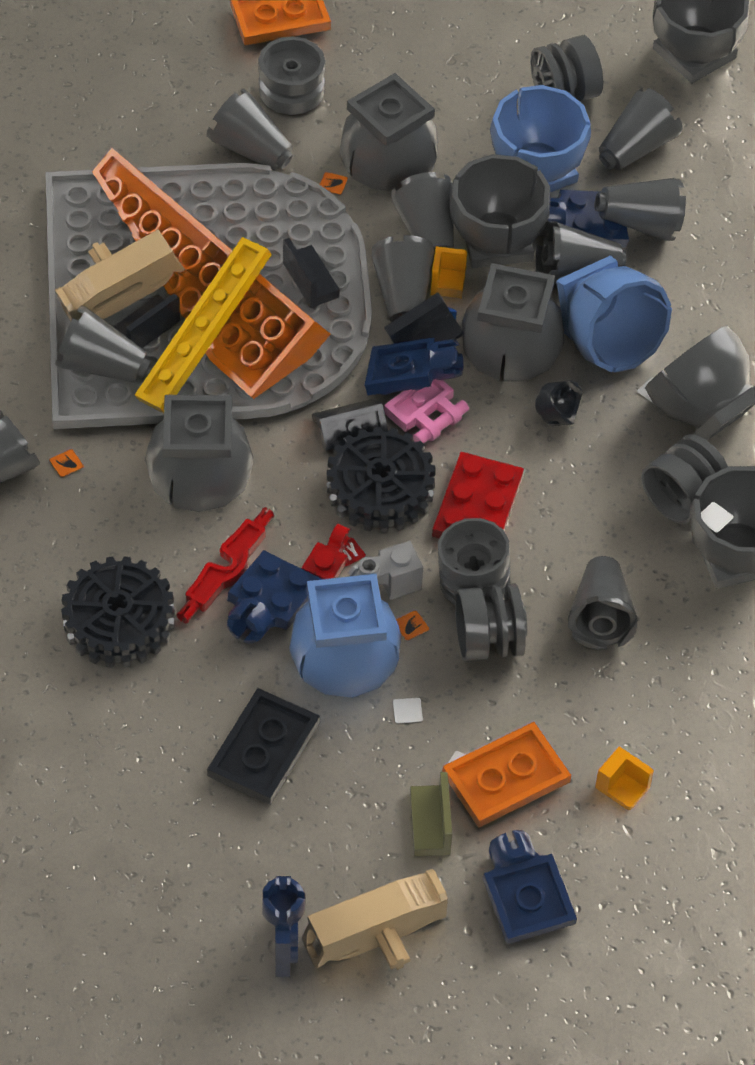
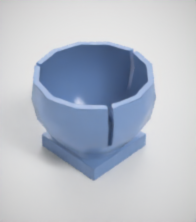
M538 85L522 87L519 89V92L516 89L500 100L492 119L490 134L495 155L516 156L536 166L538 170H541L550 185V191L553 192L578 182L579 173L575 168L580 166L590 141L591 123L585 106L570 93L549 86ZM517 98H518V115H517Z
M612 256L603 258L556 280L564 334L573 340L575 347L585 360L607 371L616 373L636 368L657 351L669 331L672 308L664 288L657 280L627 266L618 267L617 260Z
M377 574L307 581L308 601L296 614L289 648L300 677L303 678L304 682L325 695L353 698L379 689L397 667L400 655L401 633L388 603L381 599Z

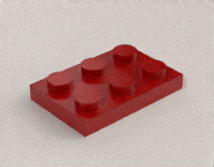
M461 451L435 520L432 537L440 539L443 531L449 526L467 518H481L494 522L505 531L524 476V468Z

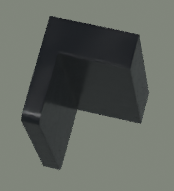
M290 238L284 239L283 264L310 308L339 298L340 289L314 247L309 245L297 250Z
M439 293L434 294L384 327L393 343L435 338L436 342L457 340L464 335L463 330Z
M158 294L113 327L143 348L180 321L179 297L172 294L167 299H163Z
M375 399L312 414L313 421L318 423L323 449L326 451L334 449L336 445L344 446L345 437L350 435L355 438L358 436V431L362 429L369 433L373 432L374 427H381L384 432H388L383 403Z

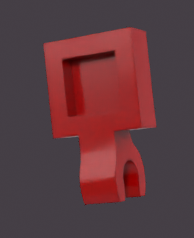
M337 524L330 535L328 544L324 545L317 542L301 569L321 579L338 578L348 562V555L342 552L350 541V537L347 536L350 529Z

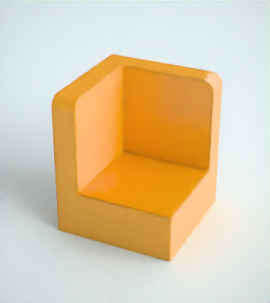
M436 246L430 295L439 293L443 297L462 299L466 275L467 250Z
M619 746L598 770L595 788L625 809L631 810L651 787L654 770Z

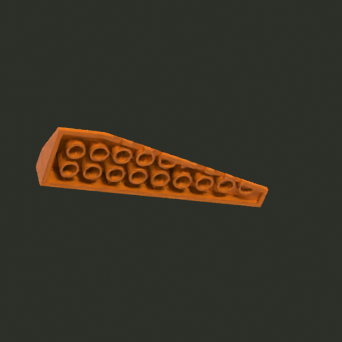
M111 148L92 173L109 200L115 205L122 221L130 229L135 242L159 230L185 270L180 273L178 271L173 272L172 277L163 286L169 295L175 294L179 297L180 314L186 319L233 250L122 155ZM259 273L205 354L214 365L250 397L255 399L311 359L331 334Z

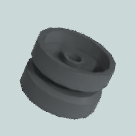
M291 36L278 38L268 43L261 50L258 59L260 75L259 93L265 105L278 113L288 115L303 114L316 108L323 100L325 93V58L323 51L317 44L306 38Z

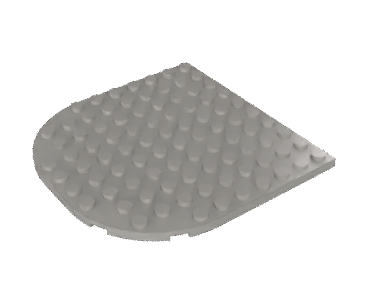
M225 163L137 168L232 250L242 237L268 248L271 257L260 271V274L331 334L311 359L255 399L250 397L214 365L206 354H204L177 395H232V418L252 419L284 414L302 408L325 396L342 383L355 368L366 348L372 319L364 239L357 223H354L347 214L344 204L316 182L294 172L288 175L272 171L271 166ZM93 170L46 172L53 429L159 424L164 420V413L140 402L135 397V393L186 320L181 314L180 321L142 348L148 352L146 359L151 361V364L144 379L138 377L135 383L63 369L55 365L56 360H63L64 355L58 353L71 323L61 306L55 289L63 287L82 271L95 265L88 253L89 250L93 249L92 245L98 242L99 245L105 243L113 255L133 244L135 240L130 229L117 213L118 210L115 205L109 200L92 173ZM290 238L297 250L309 245L314 247L340 289L339 298L310 308L283 264L284 239ZM162 286L155 292L103 320L114 326L158 294L163 299H167L171 295Z

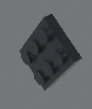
M257 688L207 768V776L271 805L319 726L320 715Z

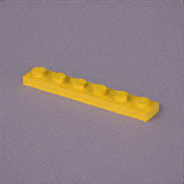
M244 237L239 240L135 393V397L140 402L164 413L165 395H177L271 257L268 248Z

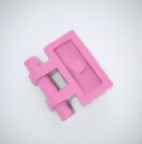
M434 379L431 387L402 391L384 405V412L387 417L405 432L417 426L420 431L413 435V440L415 442L421 441L424 444L427 441L432 442L441 435L440 431L447 426H454L461 421L462 415L469 411V406L464 400H460L455 405L452 404L449 400L453 398L454 389L443 380ZM438 410L441 415L432 421L428 416Z

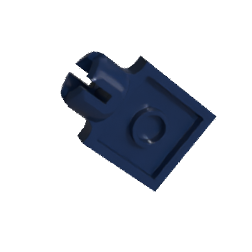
M560 189L558 197L551 198L548 221H555L621 244L622 248L627 247L629 242L627 227L602 219L599 216V212L595 211V197L601 191Z
M435 338L373 346L364 384L367 395H387L397 391L420 390L425 387H431L434 379L446 380L462 376L464 369L463 355L456 349V346H460L457 340L436 342Z
M263 550L228 592L227 601L235 605L228 613L227 627L230 633L236 639H239L248 628L252 631L244 639V643L253 644L261 640L270 628L279 627L287 630L294 622L297 612L308 601L307 581L322 579Z
M513 830L512 834L515 840L509 842L506 833L494 838L490 842L489 854L494 869L484 873L482 879L506 944L575 925L577 917L553 854L539 855L535 852L529 834L523 830Z
M276 876L263 888L262 915L269 923L275 926L276 977H290V963H298V921L305 913L306 894L302 886L292 879L291 876Z

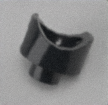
M572 380L546 383L536 398V411L541 415L545 423L550 426L572 425L575 422L583 390L578 383Z

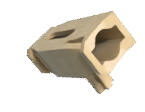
M156 230L113 255L105 243L100 245L98 242L92 245L93 249L89 250L88 253L95 265L82 271L63 287L55 289V292L70 322L73 318L79 320L83 315L77 311L80 306L89 308L99 317L105 319L160 289L169 281L173 272L178 271L180 273L185 269L160 231Z
M430 869L425 871V873L396 880L309 915L307 917L309 923L302 936V940L315 968L323 966L329 960L341 961L350 959L380 947L390 968L399 970L404 967V964L411 961L400 938L412 934L438 919L446 918L448 897L435 870ZM315 939H317L321 947L320 955H317L312 945Z

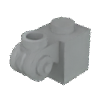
M411 541L379 550L377 557H364L359 563L352 566L348 572L349 576L377 574L379 588L383 584L390 600L422 590L423 565Z

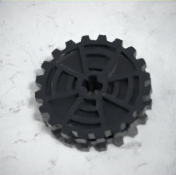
M374 427L373 432L369 433L362 429L358 431V436L355 438L350 435L345 437L344 446H335V457H329L328 467L330 469L326 470L327 481H329L327 482V493L331 494L329 502L331 506H338L337 515L340 518L349 517V524L354 527L357 524L364 525L365 531H371L373 527H377L380 529V532H388V528L392 526L400 530L404 528V523L407 521L412 524L417 522L418 513L425 514L428 511L427 502H432L434 498V491L432 489L435 488L434 476L436 470L435 465H431L433 462L431 453L424 452L425 444L421 441L413 442V435L408 432L403 436L398 434V429L391 428L388 432H384L381 427Z
M124 556L122 561H115L114 557H106V563L100 564L94 561L90 563L91 569L88 571L80 569L76 572L77 580H69L66 585L69 593L62 594L61 601L64 608L61 609L64 631L68 632L67 640L70 645L77 644L76 652L80 656L88 654L90 662L97 664L100 660L105 661L106 667L113 668L115 663L120 662L123 667H130L133 660L137 659L140 663L147 661V654L150 652L157 655L161 651V642L168 643L171 638L168 630L175 627V619L173 618V615H175L173 592H168L170 583L167 578L160 579L161 574L156 567L149 570L147 569V562L140 560L138 563H132L131 557Z

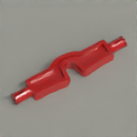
M264 507L253 521L245 519L236 532L221 545L220 556L230 563V566H221L212 562L205 564L196 581L185 593L186 604L176 614L181 622L189 623L198 609L205 612L223 589L233 586L248 568L249 557L266 538L265 527L275 516L272 510Z

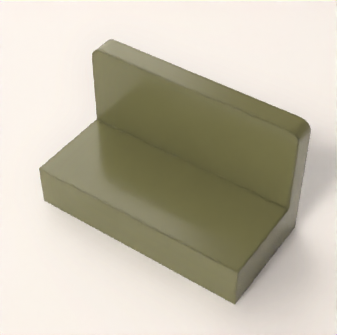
M440 772L439 785L410 786L414 856L450 855L452 823L448 772Z

